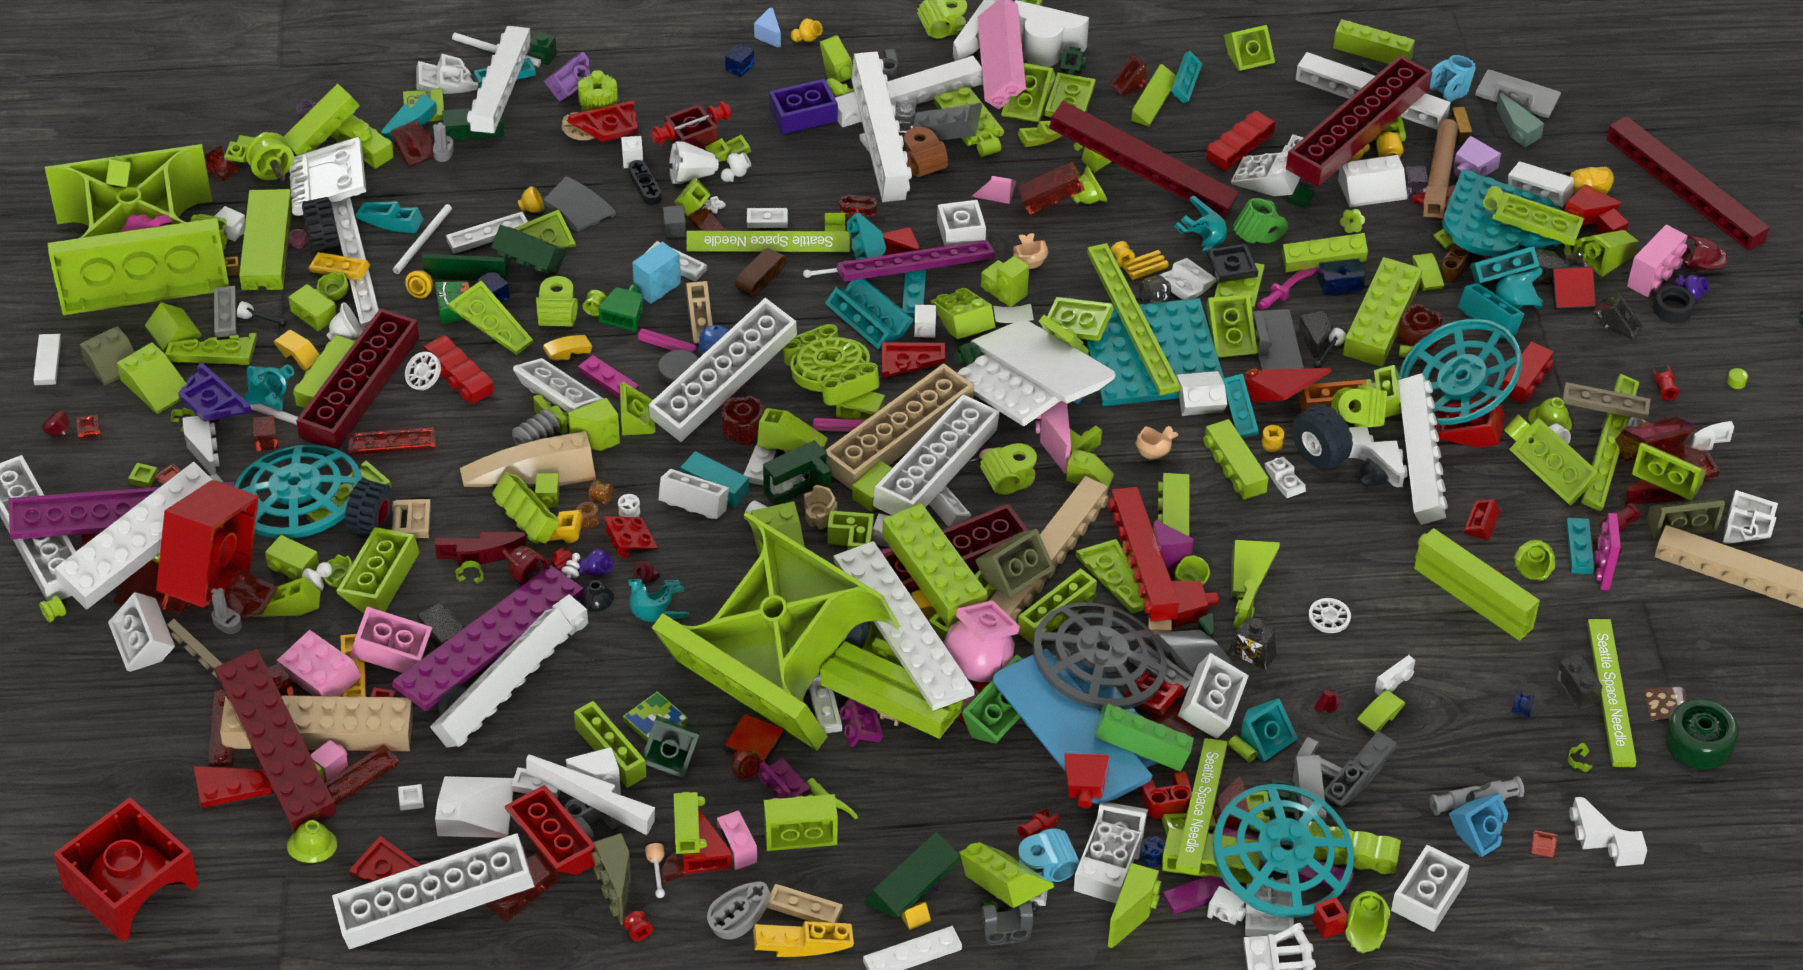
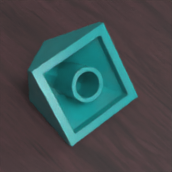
M1274 699L1247 709L1240 738L1258 752L1257 757L1261 761L1265 762L1298 739L1280 699Z

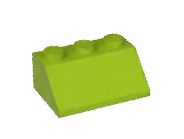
M1641 443L1632 475L1692 501L1703 484L1706 470L1658 448Z

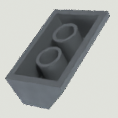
M975 103L917 112L913 128H928L935 133L939 141L976 136L982 104ZM921 136L918 137V138L920 139V141H924V140H925L924 137H921Z

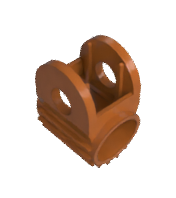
M914 127L905 133L904 143L908 158L906 164L907 167L911 168V173L914 176L920 177L947 168L948 155L945 145L942 141H939L932 130L925 127ZM921 136L924 137L925 140L916 141L915 138Z

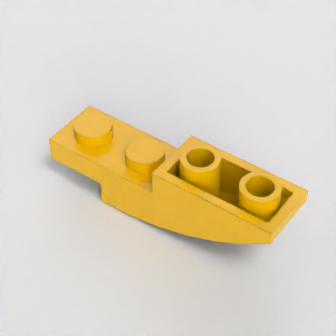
M804 921L803 927L755 924L753 929L755 950L776 951L777 957L820 955L840 951L854 945L852 924Z

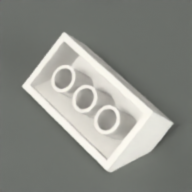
M543 358L515 365L513 368L521 384L529 388L532 393L541 394L545 401L548 400L550 404L558 405L561 411H565L566 414L604 399Z

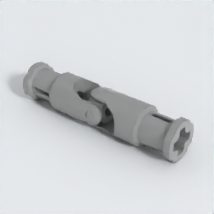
M1517 776L1513 780L1505 782L1499 780L1482 786L1449 791L1446 795H1431L1429 799L1430 808L1435 816L1440 815L1444 811H1454L1466 803L1467 794L1471 801L1495 793H1500L1503 801L1512 796L1523 797L1524 785L1521 778Z

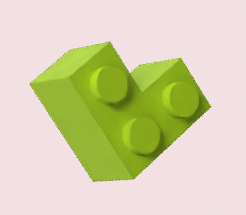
M1013 256L1005 263L998 260L981 273V287L1009 307H1012L1028 295L1029 265L1016 256Z
M830 511L828 544L848 546V550L872 542L874 514Z

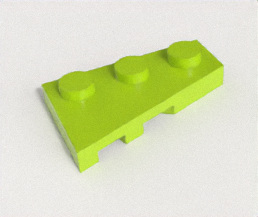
M559 209L514 228L561 248L576 247V243Z

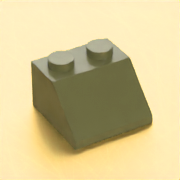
M118 326L80 344L84 362L104 386L120 379L117 362L135 352L127 336Z

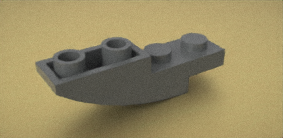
M1377 731L1353 761L1349 760L1324 790V797L1339 807L1349 803L1383 769V763L1397 748V743Z

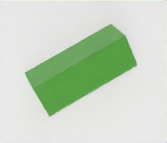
M1016 655L1004 668L1023 659ZM993 680L962 712L972 738L995 744L1021 718L994 685Z

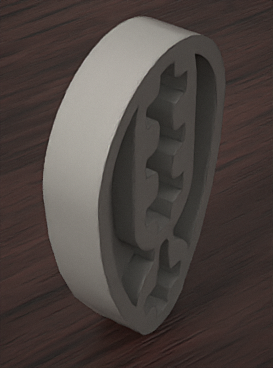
M760 881L747 883L717 898L710 905L707 913V920L714 934L723 939H736L747 933L761 918L768 906L771 893L767 885ZM759 891L763 894L759 897V895H755V893ZM740 906L741 908H744V910H737V907ZM729 914H731V915H734L735 917L731 919L730 917H727V916H728ZM721 921L725 923V925L721 926L718 925V923Z

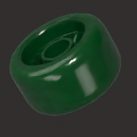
M1692 699L1683 702L1672 712L1666 729L1665 741L1671 755L1683 765L1698 770H1710L1722 766L1731 758L1737 743L1739 728L1733 714L1723 705L1707 699Z

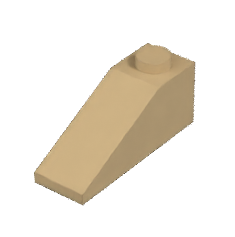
M707 281L686 283L688 313L694 344L699 343L700 333L705 328L713 326Z

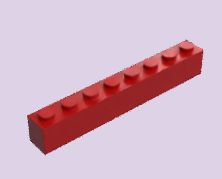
M1137 487L1112 489L1111 498L1108 499V509L1110 512H1113L1114 526H1118V538L1123 541L1124 554L1128 555L1129 569H1133V581L1138 584L1139 598H1143L1144 612L1148 613L1151 622L1177 619L1179 601Z

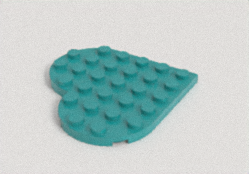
M1462 169L1442 220L1445 233L1449 232L1455 244L1469 252L1488 257H1496L1502 253L1514 252L1520 245L1545 249V246L1553 245L1556 247L1561 244L1560 241L1545 238L1539 234L1524 231L1521 228L1494 220L1492 218L1495 211L1488 210L1483 205L1484 197L1491 186H1498L1502 189L1503 193L1507 192L1561 210L1557 205L1553 204L1551 199L1541 198L1530 191H1524L1510 184H1504L1495 181L1493 178L1484 177L1473 171Z

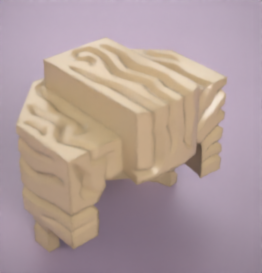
M816 485L813 487V491L804 494L805 518L810 527L817 526L819 530L828 527L830 511H837V502L829 488Z

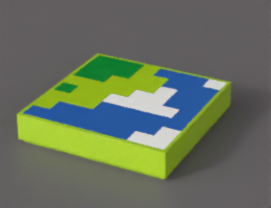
M657 691L623 716V721L647 741L656 715L683 725L688 723V717Z

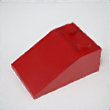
M1490 398L1481 406L1470 410V413L1476 412L1479 409L1487 406L1496 398ZM1461 403L1444 405V407L1458 408L1461 407ZM1499 404L1490 412L1476 419L1458 424L1434 425V428L1437 430L1440 440L1478 448L1499 445L1505 414ZM1437 411V412H1435V417H1436V418H1455V417H1461V412H1460V413H1446V412Z

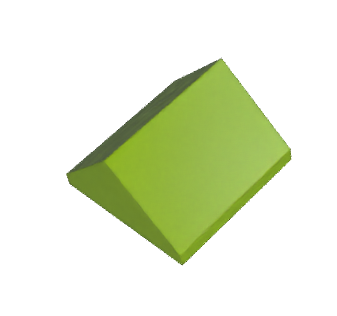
M162 302L145 324V328L163 353L166 352L169 342L193 340L202 337L200 331L182 308Z
M621 382L622 435L653 434L655 432V421L650 418L649 404L653 400L625 382Z

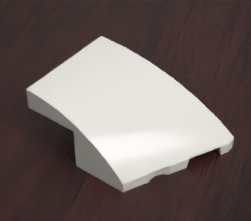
M441 54L437 66L418 61L416 66L417 90L442 89L443 94L463 93L477 90L478 83L473 82L470 77V71L464 66L463 61L457 57Z
M1736 490L1729 509L1722 543L1729 544L1771 538L1776 521L1774 516L1778 503Z
M1288 874L1286 878L1274 880L1279 883L1290 884ZM1262 884L1254 895L1274 905L1292 907V898L1289 892L1276 891ZM1246 904L1245 936L1276 935L1294 925V918L1269 915Z

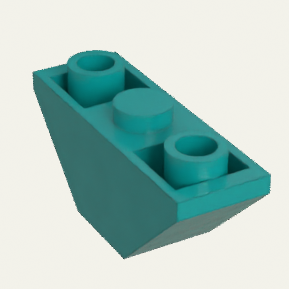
M855 213L846 223L856 260L882 256L886 251L882 231L860 213Z

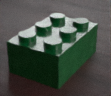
M504 225L499 226L491 248L497 250L496 254L513 260L516 257L515 262L530 267L534 265L533 269L547 274H551V271L558 273L567 251Z

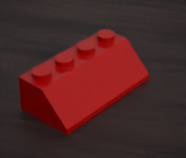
M546 785L505 805L506 811L557 872L578 875L595 865L592 859V853L595 852L594 843Z

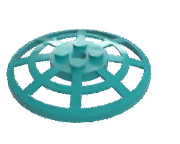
M1465 319L1443 325L1423 337L1406 356L1399 376L1401 379L1408 378L1418 357L1428 363L1422 373L1426 381H1428L1433 368L1439 370L1437 382H1431L1433 390L1441 389L1444 396L1437 402H1434L1435 409H1432V412H1461V417L1436 418L1437 424L1464 423L1490 412L1510 394L1520 376L1522 354L1515 337L1505 327L1489 320ZM1481 329L1491 331L1493 334L1488 343L1464 341L1462 331ZM1454 333L1456 344L1443 349L1434 357L1425 351L1437 340ZM1500 336L1505 338L1515 351L1516 356L1507 361L1504 360L1500 351L1494 347ZM1465 348H1480L1483 350L1479 356L1466 354ZM1457 351V356L1445 364L1440 361L1447 355ZM1491 353L1496 357L1499 364L1487 369L1484 361ZM1516 365L1514 375L1504 391L1498 390L1504 381L1506 369ZM1499 373L1495 386L1493 388L1487 386L1488 376ZM1467 375L1464 379L1459 380L1460 376ZM1479 392L1486 394L1485 397L1470 405V397ZM1491 397L1496 398L1487 406L1479 409L1476 412L1470 413V410L1481 406L1482 404L1487 402ZM1451 399L1461 400V407L1458 408L1444 407V405Z
M297 445L276 450L253 462L239 476L234 486L240 489L245 479L254 470L260 469L253 477L250 486L241 489L257 495L256 491L269 488L271 494L264 502L258 499L255 533L269 538H278L282 535L293 539L322 532L343 520L348 499L341 507L335 505L331 499L338 492L341 483L353 484L355 487L359 480L362 479L358 465L342 451L322 445ZM311 451H312V452H323V453H327V454H331V455H328V456L325 457V456H323V455H319V454H315V453H302V452H311ZM301 457L318 459V461L311 465L300 463ZM341 458L349 463L353 469L354 477L341 476L338 466L333 461ZM292 459L291 464L284 467L274 466L281 461ZM327 464L332 469L334 475H320L318 469ZM265 471L272 473L269 481L258 483ZM322 482L333 483L326 495L320 493ZM313 498L317 500L313 504L298 508V504L305 503ZM278 502L289 505V509H277L271 506ZM322 506L332 513L316 522L298 526L299 515L313 512ZM264 513L289 517V527H271L258 523V520Z
M1266 784L1248 789L1236 796L1224 808L1214 829L1213 855L1222 879L1230 890L1244 903L1266 914L1288 918L1312 915L1315 904L1334 897L1338 898L1350 880L1353 870L1354 853L1352 841L1345 824L1334 809L1324 800L1299 787L1285 784ZM1277 790L1296 793L1310 799L1313 803L1307 808L1293 801L1280 800ZM1261 791H1267L1271 800L1257 805L1249 812L1236 807L1241 800ZM1273 807L1276 819L1266 824L1256 818L1255 815ZM1283 807L1294 808L1304 814L1299 821L1286 818ZM1321 808L1334 819L1344 838L1332 837L1325 822L1317 815ZM1231 814L1242 820L1237 832V845L1222 848L1223 828L1228 815ZM1312 819L1319 825L1325 837L1312 836L1306 827ZM1248 824L1261 831L1257 842H1244ZM1280 842H1288L1291 845L1292 849H1283L1280 845ZM1315 847H1328L1325 866L1313 858ZM1335 847L1347 848L1348 852L1346 870L1340 882L1329 872L1334 862ZM1258 852L1261 860L1265 863L1260 872L1251 863L1247 853ZM1239 855L1245 869L1255 878L1247 889L1240 885L1232 875L1226 864L1225 857ZM1307 865L1318 874L1309 881L1299 883L1298 872L1306 868ZM1273 870L1288 874L1290 884L1276 882L1269 879L1268 876ZM1323 880L1334 889L1331 894L1322 900L1302 906V891L1315 887ZM1262 884L1276 891L1291 893L1292 907L1274 905L1254 895Z

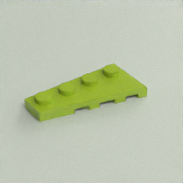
M479 281L448 303V308L516 355L533 343V339L482 281Z
M249 333V337L239 338V335H231L230 339L217 340V337H212L204 342H198L197 339L169 342L165 355L170 362L250 365L257 342V333Z
M365 461L361 464L360 472L362 479L386 484L392 488L391 482L369 462ZM352 472V473H351L350 475H348V476H349V477H354V472ZM345 483L340 485L338 492L331 501L338 507H341L350 496L354 485ZM322 506L313 512L307 513L306 516L313 523L332 513Z
M1117 539L1076 551V557L1132 614L1144 610L1143 598H1139L1138 584L1133 581V569H1129L1128 558Z

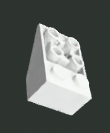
M1283 151L1281 153H1266L1243 157L1231 180V184L1271 196H1283L1293 194L1300 177L1286 170L1288 152Z
M1096 820L1075 873L1074 891L1117 903L1129 867L1134 862L1142 833Z

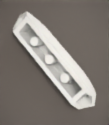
M983 0L953 42V58L955 61L970 56L980 48L977 17L998 0Z

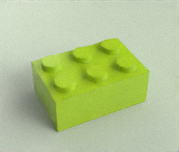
M835 794L764 800V829L767 851L837 845L838 816Z

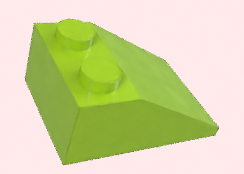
M1024 63L1026 89L1016 97L1009 96L1010 101L1003 106L1001 115L1039 123L1046 109L1056 76L1053 68Z
M1250 294L1208 298L1206 304L1208 324L1218 358L1257 355Z
M151 342L117 362L120 380L157 415L181 401L178 392L187 383L167 356L154 343Z
M794 502L751 510V515L805 547ZM753 531V535L760 557L763 550V545L756 536L755 532Z
M1131 863L1111 917L1108 947L1113 948L1149 918L1152 908H1157L1160 898L1158 894L1161 887V881H1158V870Z

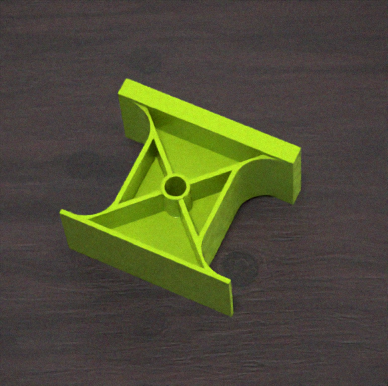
M202 144L123 155V157H128V162H132L128 187L106 184L109 160L114 159V157L45 167L57 225L76 222L89 226L86 233L78 239L48 243L49 257L63 315L214 293V288L229 286L218 219L213 218L193 222H185L179 219L180 215L189 207L212 202ZM146 214L150 219L169 215L173 221L170 225L125 232L121 230L127 224L126 220L133 215Z
M746 512L744 517L762 543L763 550L758 560L717 615L702 625L686 626L679 624L662 613L652 629L677 662L818 751L828 736L808 706L803 703L807 689L819 674L822 664L828 662L847 634L861 623L880 621L893 626L897 630L901 626L882 594Z

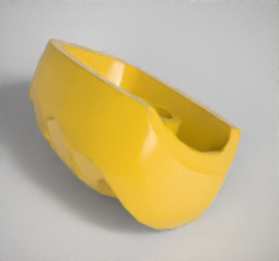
M1588 167L1575 170L1570 174V177L1574 178L1573 194H1576L1585 185L1607 194L1614 182V175L1608 167Z

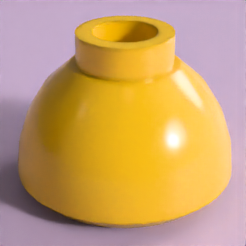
M533 186L528 187L522 194L521 199L518 200L520 209L530 213L543 212L544 204L539 191Z
M417 270L406 276L405 287L410 295L422 299L431 293L433 281L428 273Z

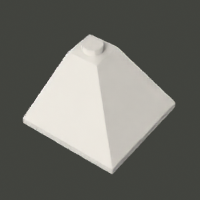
M445 776L437 801L435 816L437 836L507 837L509 835L511 815L506 811L505 805L513 801L514 791H512L511 785L514 778Z

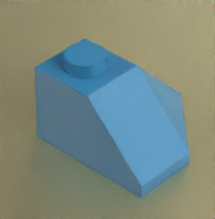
M1500 793L1467 802L1449 813L1457 835L1479 857L1485 856L1500 846L1502 836H1500L1501 829L1508 817V812Z

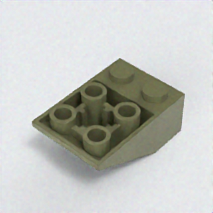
M620 833L594 842L595 852L592 853V859L595 864L593 867L596 880H601L603 896L605 899L609 898L611 902L609 903L611 914L613 917L617 916L620 925H622L625 919L631 884L629 850Z

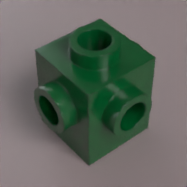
M1069 46V49H1063V53H1060L1058 64L1061 65L1060 68L1062 70H1065V74L1076 75V72L1081 73L1082 68H1086L1087 57H1084L1085 53L1080 51L1081 48ZM1072 58L1077 59V63L1075 65L1070 64V60Z

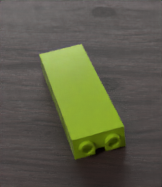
M290 189L249 190L239 274L242 290H259V286H266L267 290L284 289L292 212Z
M1433 528L1429 533H1424L1419 538L1418 552L1415 555V570L1520 641L1533 629L1539 607V599Z
M846 641L836 649L828 662L822 664L819 671L822 686L939 739L963 710V700L932 711L904 667Z

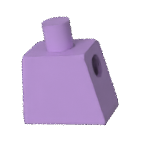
M1470 136L1456 153L1454 174L1459 178L1462 169L1473 171L1481 176H1486L1498 169L1501 153Z

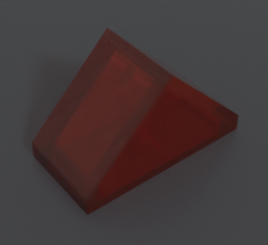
M1133 53L1111 81L1110 85L1122 96L1144 87L1147 65Z

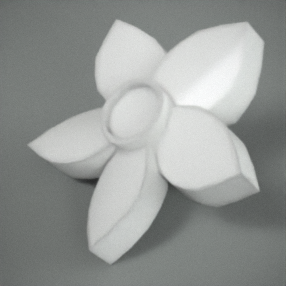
M717 196L711 197L710 200H706L704 203L705 206L702 208V212L711 209L712 213L717 214L718 209L724 208L726 204L720 201Z

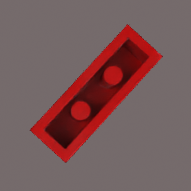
M1531 341L1522 353V369L1519 379L1507 397L1522 404L1528 397L1531 398L1535 392L1536 385H1541L1545 373L1550 372L1553 368L1554 361L1552 358L1554 351ZM1514 365L1507 373V375L1504 377V381L1501 387L1502 391H1504L1510 383L1514 375L1516 365Z

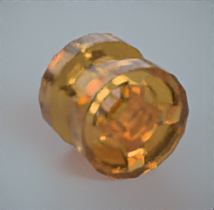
M594 480L589 489V500H598L601 504L607 505L612 496L613 485L610 483L602 484L599 480Z
M593 502L580 503L576 510H579L583 515L581 528H595L599 523L597 505Z

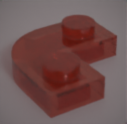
M1690 444L1662 449L1666 453L1705 469L1704 480L1717 477L1720 474L1721 470L1707 450L1702 452L1698 449L1689 448Z

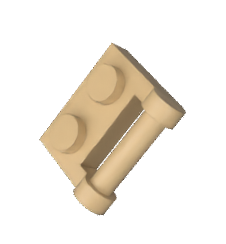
M431 500L393 501L391 530L414 534L415 538H429ZM408 510L407 527L401 528L402 512Z

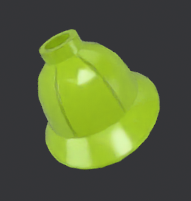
M1087 165L1084 174L1073 185V192L1070 194L1071 198L1076 204L1079 202L1085 204H1092L1098 201L1107 202L1106 195Z
M1561 398L1547 399L1540 406L1533 408L1528 414V420L1531 425L1539 418L1548 427L1557 423L1563 426L1564 429L1569 430V432L1571 430L1572 422L1569 412Z
M315 820L301 824L287 842L289 855L297 861L305 863L324 861L331 857L337 849V840L333 833Z

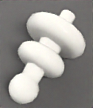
M574 553L572 560L567 561V566L561 569L562 573L569 578H578L579 576L577 570L580 568V565L577 561L580 559V555L578 553Z

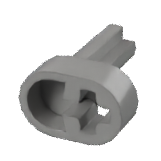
M439 122L438 125L434 124L433 126L435 137L433 155L435 160L445 162L451 158L454 144L453 139L446 136V128L443 123Z
M222 588L218 590L212 589L211 596L214 605L212 620L214 626L227 634L239 632L242 627L240 615L227 607Z
M1307 737L1296 757L1315 756L1314 753L1319 742ZM1320 757L1322 773L1334 779L1343 768Z

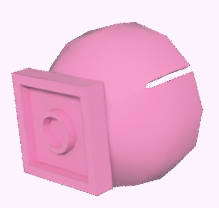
M993 600L958 608L956 617L960 621L951 625L943 642L966 678L977 682H991L995 673L1002 670L1013 659L1015 643L1011 635L1018 634L1020 628Z

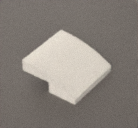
M1188 258L1175 262L1172 270L1160 274L1157 282L1162 286L1165 284L1167 289L1180 299L1189 300L1195 299L1207 291L1216 282L1217 278Z

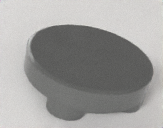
M674 350L666 353L661 357L658 365L661 381L672 384L699 358L687 350Z

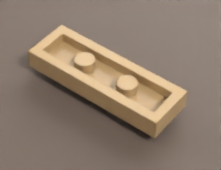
M775 884L767 908L811 922L837 923L843 910V905Z

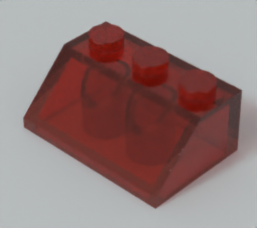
M1662 417L1653 423L1646 421L1637 427L1630 425L1623 428L1615 441L1625 461L1636 459L1641 443L1648 444L1664 452L1678 449L1697 430V427L1679 417L1669 419Z

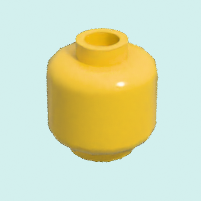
M1389 131L1384 132L1376 140L1379 157L1398 155L1400 158L1402 155L1403 145L1398 134Z

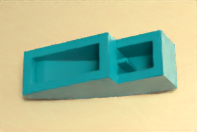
M423 94L412 108L404 104L383 128L381 135L393 142L413 133L437 113L436 101Z
M363 202L355 215L357 219L368 224L404 233H416L424 220L418 207L401 208L398 202Z

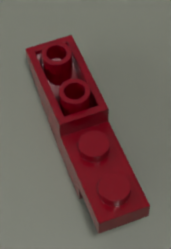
M491 531L481 532L480 538L447 537L435 539L436 558L457 559L458 566H462V563L467 561H475L481 565L507 559L502 552L503 548L515 549L520 546H526L525 532Z

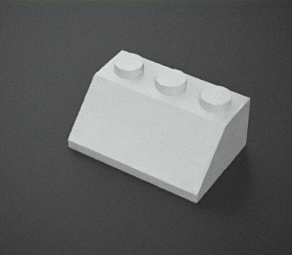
M1398 155L1347 162L1339 170L1338 182L1349 207L1407 199L1404 167Z
M134 592L108 622L127 671L131 672L162 662L175 647L156 598Z

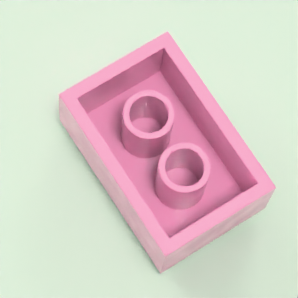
M1665 225L1634 257L1627 287L1646 297H1649L1654 291L1657 292L1662 283L1670 279L1673 271L1681 267L1683 263L1682 255L1687 248L1685 244L1687 235Z
M367 607L350 657L404 673L422 660L432 627Z
M311 630L305 633L277 659L285 676L312 696L340 697L362 677L351 658Z

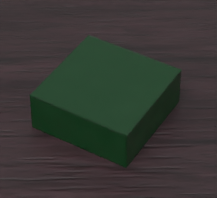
M1297 185L1293 194L1288 196V203L1307 208L1314 196V190Z

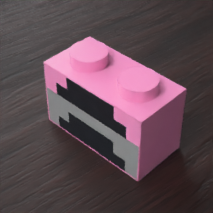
M739 810L718 817L717 833L731 851V862L734 869L737 870L757 863V845Z

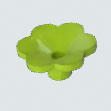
M1353 209L1352 211L1345 210L1343 217L1340 219V225L1344 227L1347 233H1352L1353 231L1360 232L1362 224L1365 223V217L1361 215L1358 209Z

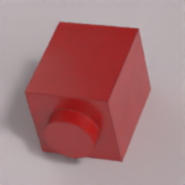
M1613 208L1598 215L1595 231L1599 234L1621 230L1627 232L1629 222Z
M1334 897L1315 904L1312 922L1321 937L1326 939L1345 931L1348 915L1338 899Z

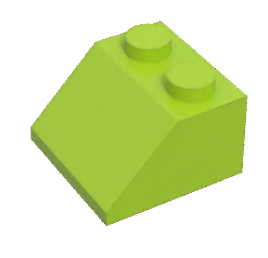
M1267 25L1224 35L1228 55L1238 71L1275 63Z
M607 398L568 412L569 434L586 431L591 449L602 451L620 443L618 413Z

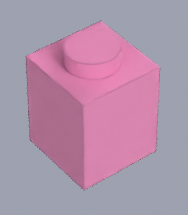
M331 740L311 754L313 761L322 768L327 783L348 767L347 751L342 745H336Z

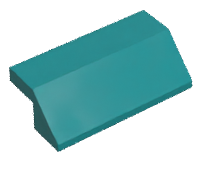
M867 279L850 281L845 290L835 287L825 302L830 309L878 350L882 349V342H895L903 337L914 321L913 318Z

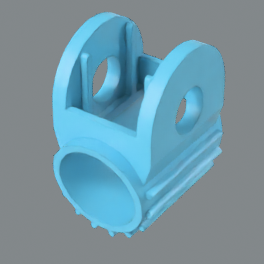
M1453 55L1448 60L1438 63L1431 70L1433 73L1429 89L1438 90L1443 94V98L1449 102L1462 98L1469 92L1476 68L1475 63H1473V60L1460 55Z
M1044 830L1039 834L1025 838L1019 845V862L1029 868H1043V871L1038 874L1051 882H1060L1069 878L1077 871L1080 863L1065 830Z

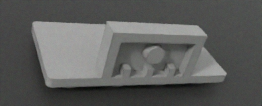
M1489 69L1475 93L1476 96L1498 102L1499 94L1504 93L1528 112L1545 118L1550 117L1561 95L1559 91Z

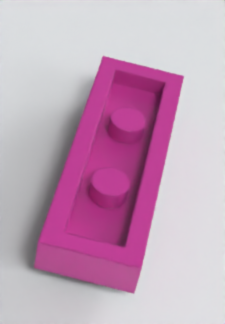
M594 355L578 366L579 373L619 399L621 382H625L639 391L638 384Z

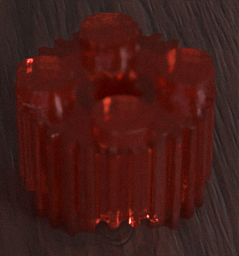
M1417 303L1415 305L1411 304V307L1402 313L1399 323L1398 338L1403 342V345L1415 346L1423 337H1428V334L1431 335L1435 329L1441 327L1443 318L1440 312H1433L1434 310H1430V308L1426 309L1421 303L1419 305ZM1438 340L1427 349H1434L1437 346Z
M753 395L747 396V398L738 397L737 399L729 397V400L723 403L722 430L726 437H729L730 440L733 439V441L738 440L741 445H749L753 439H757L759 421L764 414V408L760 405V399L757 400V397L753 398Z

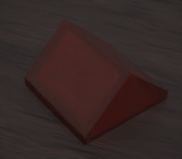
M150 560L123 581L114 598V603L124 605L130 596L136 592L156 598L158 605H160L165 594L156 591L159 565Z

